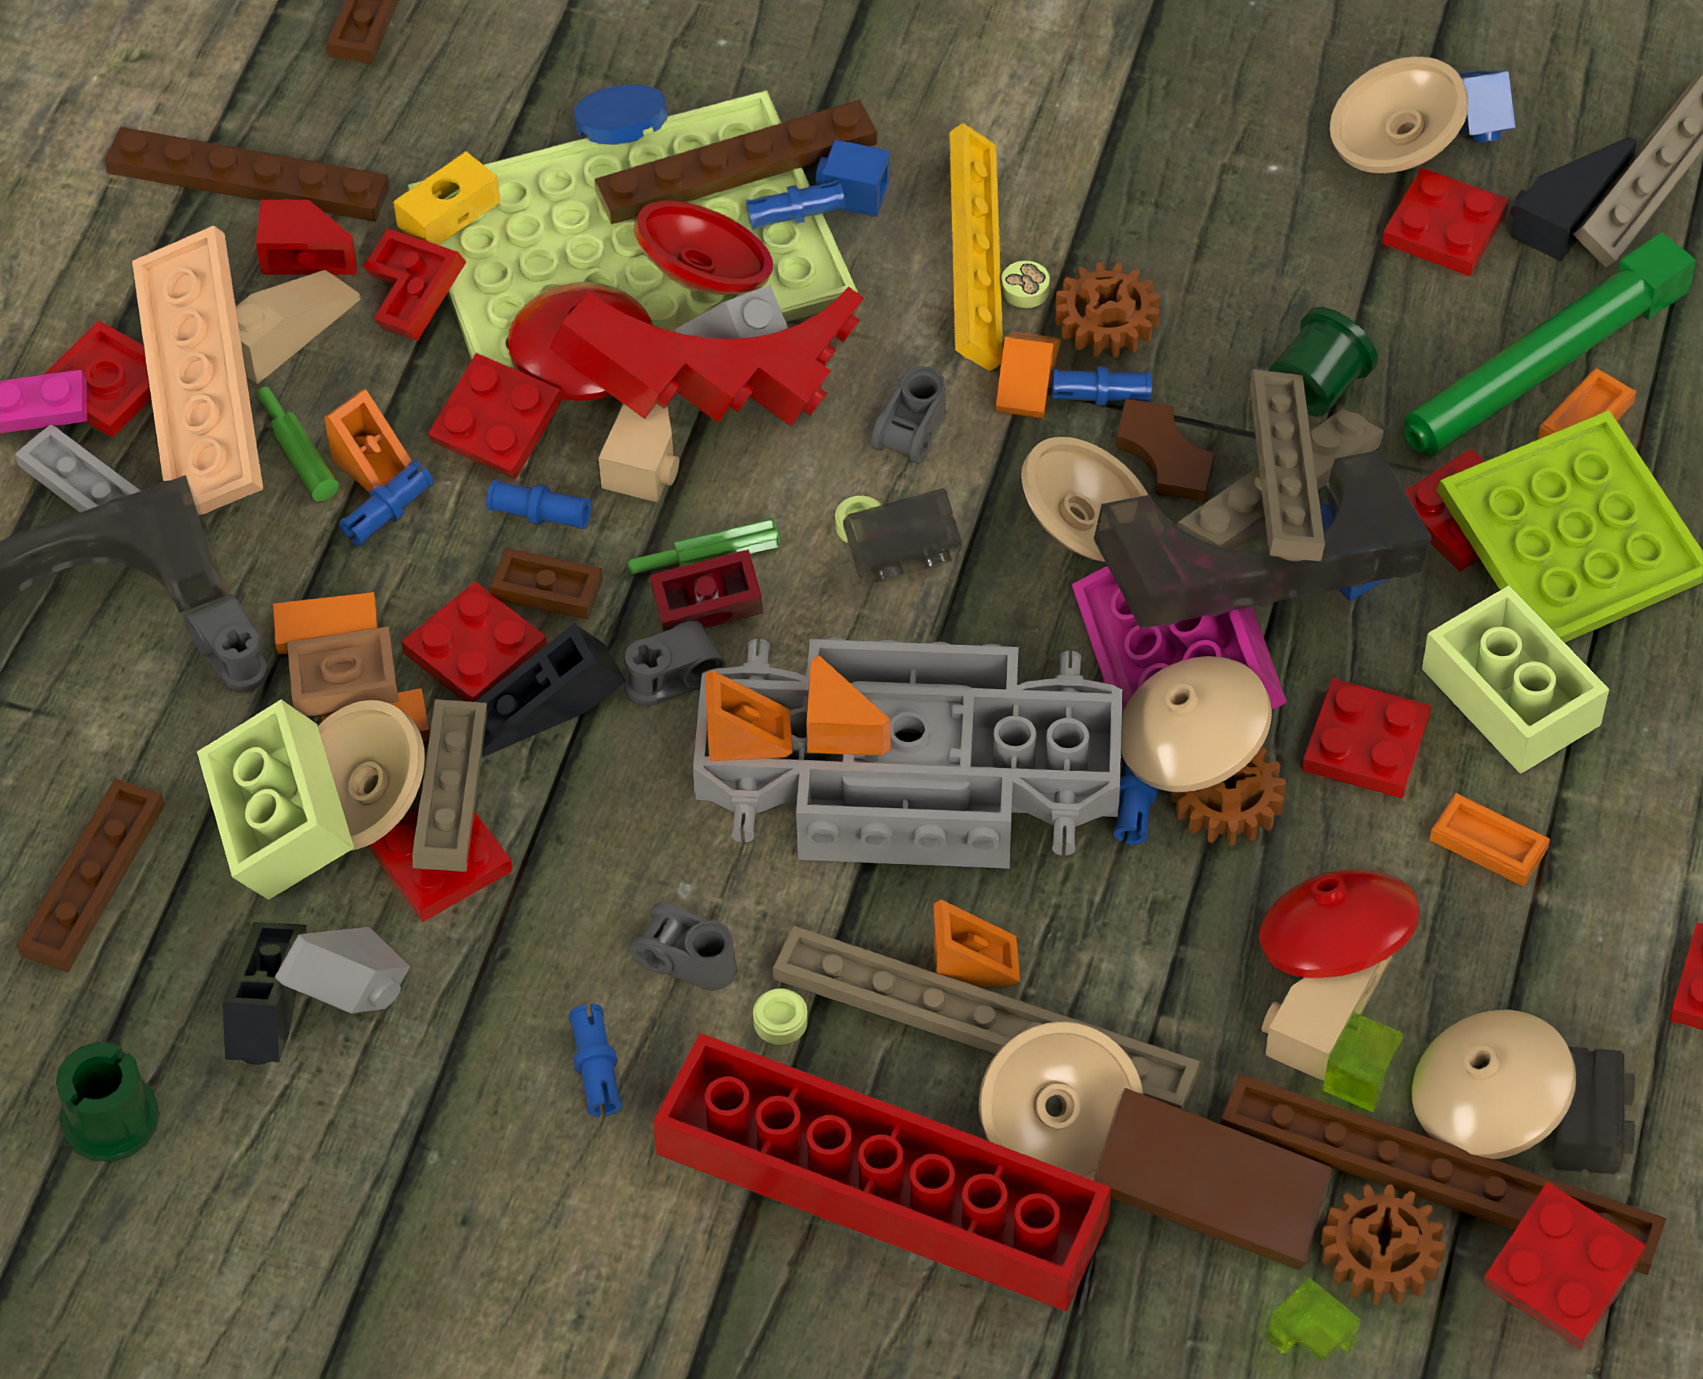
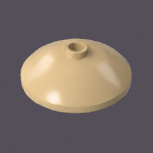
M1406 57L1386 62L1360 76L1341 95L1334 107L1330 120L1332 142L1342 159L1359 170L1372 173H1391L1414 168L1435 157L1456 137L1467 116L1469 107L1468 92L1457 71L1440 60L1429 57Z
M1070 437L1046 439L1037 444L1027 455L1021 473L1022 486L1027 503L1041 526L1060 544L1088 559L1118 563L1132 552L1152 543L1157 523L1151 499L1137 477L1116 457L1094 444Z
M1206 656L1172 664L1146 680L1125 706L1121 724V754L1123 759L1138 779L1160 790L1189 792L1216 785L1244 768L1262 747L1269 732L1272 717L1269 695L1262 681L1250 668L1232 659Z
M366 700L347 705L331 714L318 726L354 849L352 850L360 849L376 842L398 824L412 805L423 776L425 755L419 729L405 712L392 704L378 700Z
M1493 1010L1478 1013L1462 1019L1447 1028L1429 1045L1416 1067L1412 1083L1414 1111L1421 1126L1431 1139L1464 1149L1470 1154L1490 1159L1509 1157L1521 1153L1542 1141L1562 1121L1575 1092V1064L1562 1036L1554 1027L1539 1017L1515 1010ZM1485 1062H1490L1486 1067L1482 1069H1476L1481 1064Z
M1046 1023L1029 1028L1014 1036L994 1056L986 1070L980 1088V1122L987 1141L1093 1180L1119 1095L1124 1087L1143 1094V1088L1131 1059L1110 1037L1094 1028L1078 1023ZM1051 1096L1058 1097L1062 1102V1111L1056 1117L1050 1116L1045 1108L1046 1101Z

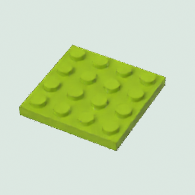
M1610 410L1442 479L1436 491L1498 588L1502 590L1509 585L1564 643L1703 583V550Z

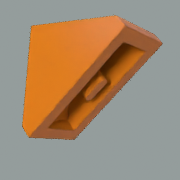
M1015 331L1005 336L995 412L1044 419L1051 389L1052 369H1055L1061 338Z
M362 389L324 417L332 461L368 492L376 485L384 486L412 461L366 389Z
M818 655L811 660L806 722L808 753L883 756L891 750L890 718L821 656Z
M714 670L705 674L710 761L785 758L792 753L790 709Z
M942 899L933 904L935 973L980 988L1014 986L1020 982L1017 937Z

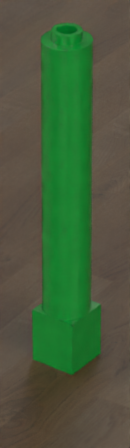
M1663 232L1659 233L1622 258L1617 273L1408 413L1404 418L1405 428L1403 431L1406 442L1416 452H1422L1427 456H1435L1641 314L1649 320L1690 292L1696 259Z

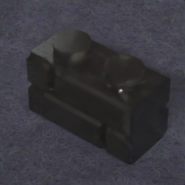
M945 488L851 513L843 520V527L849 547L852 550V557L858 576L863 578L873 575L875 583L888 581L904 575L902 566L921 561L923 569H930L952 561L950 553L955 552L962 546V540L956 521L953 518V511Z
M1568 1046L1575 1064L1576 1086L1567 1113L1552 1131V1167L1555 1170L1581 1172L1583 1169H1587L1590 1173L1615 1174L1620 1170L1623 1155L1633 1154L1635 1122L1625 1120V1106L1633 1105L1635 1075L1634 1073L1624 1072V1054L1621 1050L1595 1049L1594 1051H1589L1588 1048Z

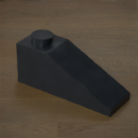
M1627 137L1540 175L1528 191L1521 190L1512 203L1510 216L1514 217L1511 238L1561 262L1578 241L1573 232L1634 156L1637 140Z
M573 623L477 699L475 702L487 703V720L482 758L586 713L626 682L606 645Z
M253 923L222 1002L225 1060H243L253 1065L280 1062L290 1034L297 990L282 985L275 976L298 935L307 933V925Z

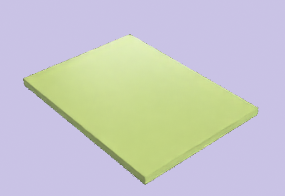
M763 91L668 116L659 130L653 132V126L643 130L644 137L634 142L609 145L597 144L589 141V138H584L485 164L484 166L498 177L500 203L440 244L442 247L459 252L466 261L447 295L471 358L473 359L474 355L479 353L514 369L509 355L508 335L515 316L527 302L538 294L564 284L591 282L618 288L634 297L645 308L653 326L673 332L676 328L719 304L744 295L701 293L687 289L667 277L642 251L634 233V223L637 217L611 225L595 192L594 179L779 124L781 121L768 92ZM802 167L686 202L706 207L733 219L750 230L763 242L772 256L774 265L770 278L763 287L771 285L785 322L820 313L832 304L848 287L858 293L822 213L804 217L805 222L794 224V221L790 220L759 227L756 230L751 228L745 200L787 192V187L797 185L798 189L810 187ZM422 181L409 184V190L418 185L419 183H421ZM460 188L443 200L455 197L459 193Z

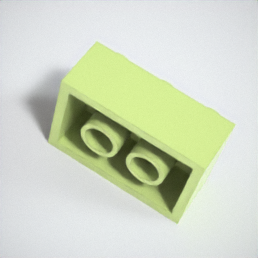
M1509 585L1432 630L1427 636L1422 670L1520 774L1601 725L1609 688Z
M282 699L197 751L231 875L234 879L261 896L270 900L354 849L318 726Z

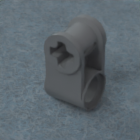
M921 366L906 372L888 406L883 409L877 419L872 435V448L882 451L886 447L910 456L911 462L916 464L923 462L930 449L932 440L946 415L944 377L939 371L931 367Z
M229 594L184 617L187 629L196 647L204 657H207L227 687L235 691H249L263 684L267 678L268 668L263 656L259 652L260 637L247 619L234 595Z
M683 622L673 629L648 638L636 640L629 645L624 657L626 668L629 671L625 677L624 690L626 696L638 705H657L664 700L693 689H700L702 673L712 669L725 668L726 664L700 622ZM642 653V663L639 664V655ZM656 680V690L653 691V681Z
M658 902L653 906L650 913L652 920L642 937L634 939L629 951L632 957L643 967L656 973L673 976L705 990H719L728 986L735 979L737 973L732 933L728 927L720 922L711 921L689 913L671 903ZM709 954H718L715 957H704Z

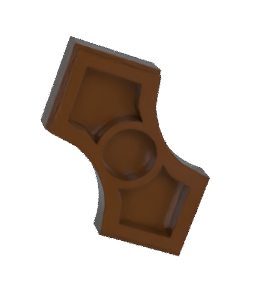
M1125 399L1116 438V447L1119 450L1134 454L1148 465L1155 477L1156 494L1205 502L1214 463V452L1196 447L1181 435L1174 421V406Z

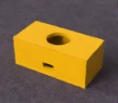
M466 151L394 200L397 227L407 235L440 245L500 203L498 177ZM460 188L459 193L455 197L443 200Z

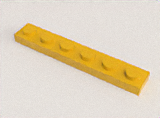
M962 123L950 131L955 351L990 372L1001 365L1003 355L996 144Z

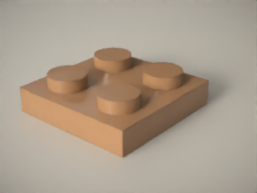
M389 626L287 642L293 707L303 715L326 716L347 705L366 700H378L387 703L399 702Z

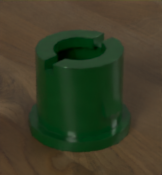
M1315 307L1311 308L1300 321L1301 332L1271 365L1269 371L1302 375L1307 413L1312 416H1324L1355 379L1366 378L1377 366L1378 354L1373 342L1364 330L1350 318L1333 309Z
M95 1042L81 1046L65 1058L58 1069L56 1086L62 1103L59 1121L64 1139L75 1153L92 1161L114 1162L131 1157L145 1147L157 1130L160 1112L153 1090L141 1079L136 1059L130 1053H123L120 1046L105 1042ZM106 1091H115L108 1097L101 1099H91L97 1094Z

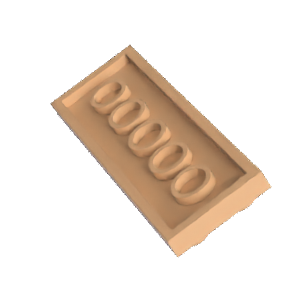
M211 226L132 261L167 511L182 522L263 490L225 234L215 226Z

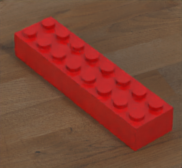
M699 1033L653 1120L656 1154L1066 1312L1109 1220L1110 1186Z

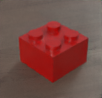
M1547 1182L1485 1275V1288L1582 1350L1642 1259L1646 1245Z

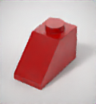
M261 200L256 247L262 275H311L323 270H327L332 275H357L358 266L353 236L310 200Z

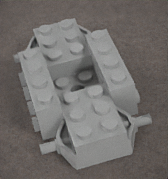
M842 638L810 639L807 677L797 672L771 668L770 664H768L769 642L760 639L759 656H757V639H753L748 643L747 663H743V666L712 670L790 709L792 753L785 758L710 761L705 674L709 671H706L701 676L693 761L696 800H710L734 812L731 836L738 842L742 841L743 824H745V842H750L754 839L755 814L783 803L797 804L798 860L1010 868L1012 813H1029L1053 825V852L1062 855V838L1065 837V855H1070L1075 852L1076 826L1101 816L1118 817L1122 689L1111 684L1084 680L1083 676H1080L1082 657L1075 651H1072V668L1068 667L1069 651L1060 654V671L1057 678L1027 681L1017 685L1019 647H1005L998 644H985L982 646L953 645L946 642H933L930 644L901 643L894 640H881L878 642L849 641ZM818 655L890 718L891 750L883 756L808 753L806 722L811 660ZM912 733L922 734L923 736L914 742H904L899 740L895 734Z

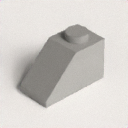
M769 285L727 300L676 328L674 332L705 338L736 339L776 333L788 329L772 287Z
M370 927L299 934L275 978L282 985L352 1014L386 1009L398 997L401 989L400 984L410 966Z

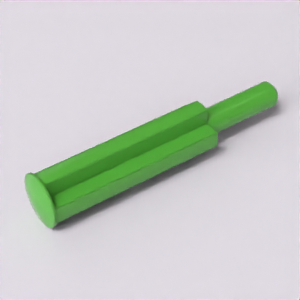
M269 387L260 388L257 396L273 420L271 422V426L274 429L272 433L307 487L312 498L318 502L332 498L339 489V483L334 478L295 414L291 412L285 413Z
M770 518L674 541L675 549L630 559L627 565L631 574H637L674 564H679V567L748 549L750 554L780 547L779 531L774 519Z

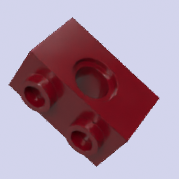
M749 549L650 575L652 593L663 632L687 621H698L704 628H709L763 614L762 595Z

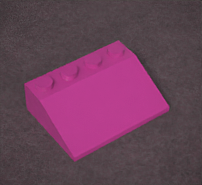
M1174 530L1132 552L1122 561L1112 563L1072 584L1104 683L1122 689V713L1136 690L1154 674L1177 662L1206 656L1232 659L1250 668L1262 681L1269 695L1272 710L1287 703L1233 551L1215 562L1174 539L1176 532Z

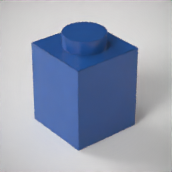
M835 140L828 158L821 157L816 172V185L839 179L845 200L846 209L844 210L877 217L890 184V151Z

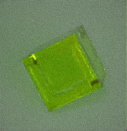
M1354 1012L1327 1062L1323 1091L1374 1112L1383 1093L1386 1072L1402 1043V1033Z
M1309 1277L1271 1314L1267 1340L1284 1354L1298 1342L1317 1359L1323 1361L1339 1346L1349 1352L1357 1344L1361 1320Z

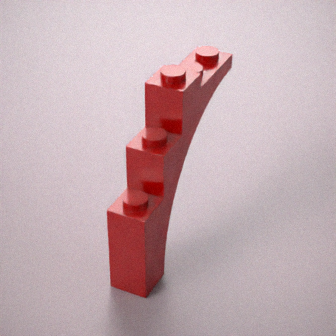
M848 287L827 308L799 325L757 337L723 339L685 335L658 328L615 309L588 292L562 322L549 349L644 419L657 404L665 409L678 393L718 423L730 408L738 413L751 397L789 426H792L802 412L811 417L828 394L821 387L831 372L826 365L837 351L831 345L836 338L845 343L861 320L854 314L864 297Z

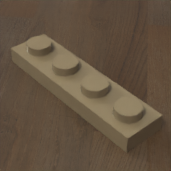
M435 699L413 847V868L467 871L487 720V703Z

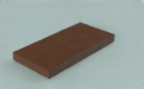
M1124 1087L1119 1095L1093 1180L1111 1187L1110 1198L1301 1270L1307 1260L1332 1167Z

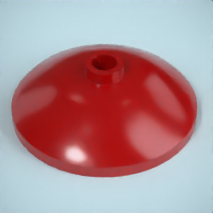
M658 201L644 206L639 211L635 220V237L644 254L667 277L687 289L707 294H744L763 287L768 282L773 271L772 256L756 235L733 219L706 207L680 201Z
M577 282L556 286L538 294L520 309L509 330L508 348L514 369L560 389L564 397L563 400L589 401L610 396V393L550 350L549 347L562 322L588 292L615 309L653 325L645 308L628 293L605 284Z
M1342 869L1323 873L1297 884L1277 899L1261 923L1259 929L1260 945L1265 958L1272 966L1293 976L1330 978L1352 974L1384 961L1409 941L1419 923V905L1410 886L1384 872L1371 869Z

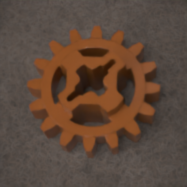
M1102 262L1096 263V269L1093 273H1089L1083 267L1078 268L1077 280L1066 277L1063 283V290L1056 293L1055 323L1062 326V338L1070 339L1075 337V349L1078 351L1087 345L1092 346L1093 356L1096 357L1102 353L1103 349H1110L1113 357H1119L1120 347L1124 346L1133 353L1138 351V339L1150 342L1152 340V329H1158L1160 295L1153 293L1154 283L1152 280L1140 283V271L1137 269L1131 271L1128 275L1122 273L1121 263H1116L1112 271H1106Z
M1262 747L1244 768L1216 785L1189 792L1171 791V802L1177 803V819H1187L1190 817L1189 832L1194 834L1204 828L1208 830V842L1211 843L1217 839L1219 834L1226 835L1229 845H1235L1237 834L1244 833L1250 841L1256 840L1258 826L1270 831L1273 828L1274 815H1281L1283 811L1286 780L1279 778V762L1266 764L1267 750Z
M1387 1184L1384 1194L1380 1196L1375 1195L1370 1185L1363 1187L1362 1199L1359 1201L1349 1193L1343 1195L1342 1210L1331 1207L1328 1213V1226L1323 1227L1321 1245L1325 1246L1322 1260L1324 1266H1336L1332 1281L1336 1285L1347 1280L1352 1282L1350 1296L1353 1298H1357L1364 1290L1371 1292L1373 1305H1379L1383 1294H1391L1392 1299L1397 1305L1402 1304L1405 1289H1409L1418 1297L1422 1295L1426 1282L1425 1279L1434 1282L1437 1279L1440 1267L1439 1262H1443L1446 1244L1440 1242L1444 1229L1442 1223H1430L1433 1212L1432 1206L1429 1204L1419 1209L1413 1206L1414 1192L1409 1191L1402 1199L1394 1197V1187ZM1381 1233H1385V1244L1388 1245L1385 1256L1380 1255L1381 1245L1378 1244Z

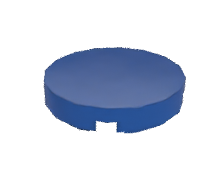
M626 84L602 89L582 99L574 109L577 133L581 137L584 134H588L589 141L597 144L617 145L637 141L644 137L643 130L653 126V132H656L668 118L664 95L656 88L645 85Z

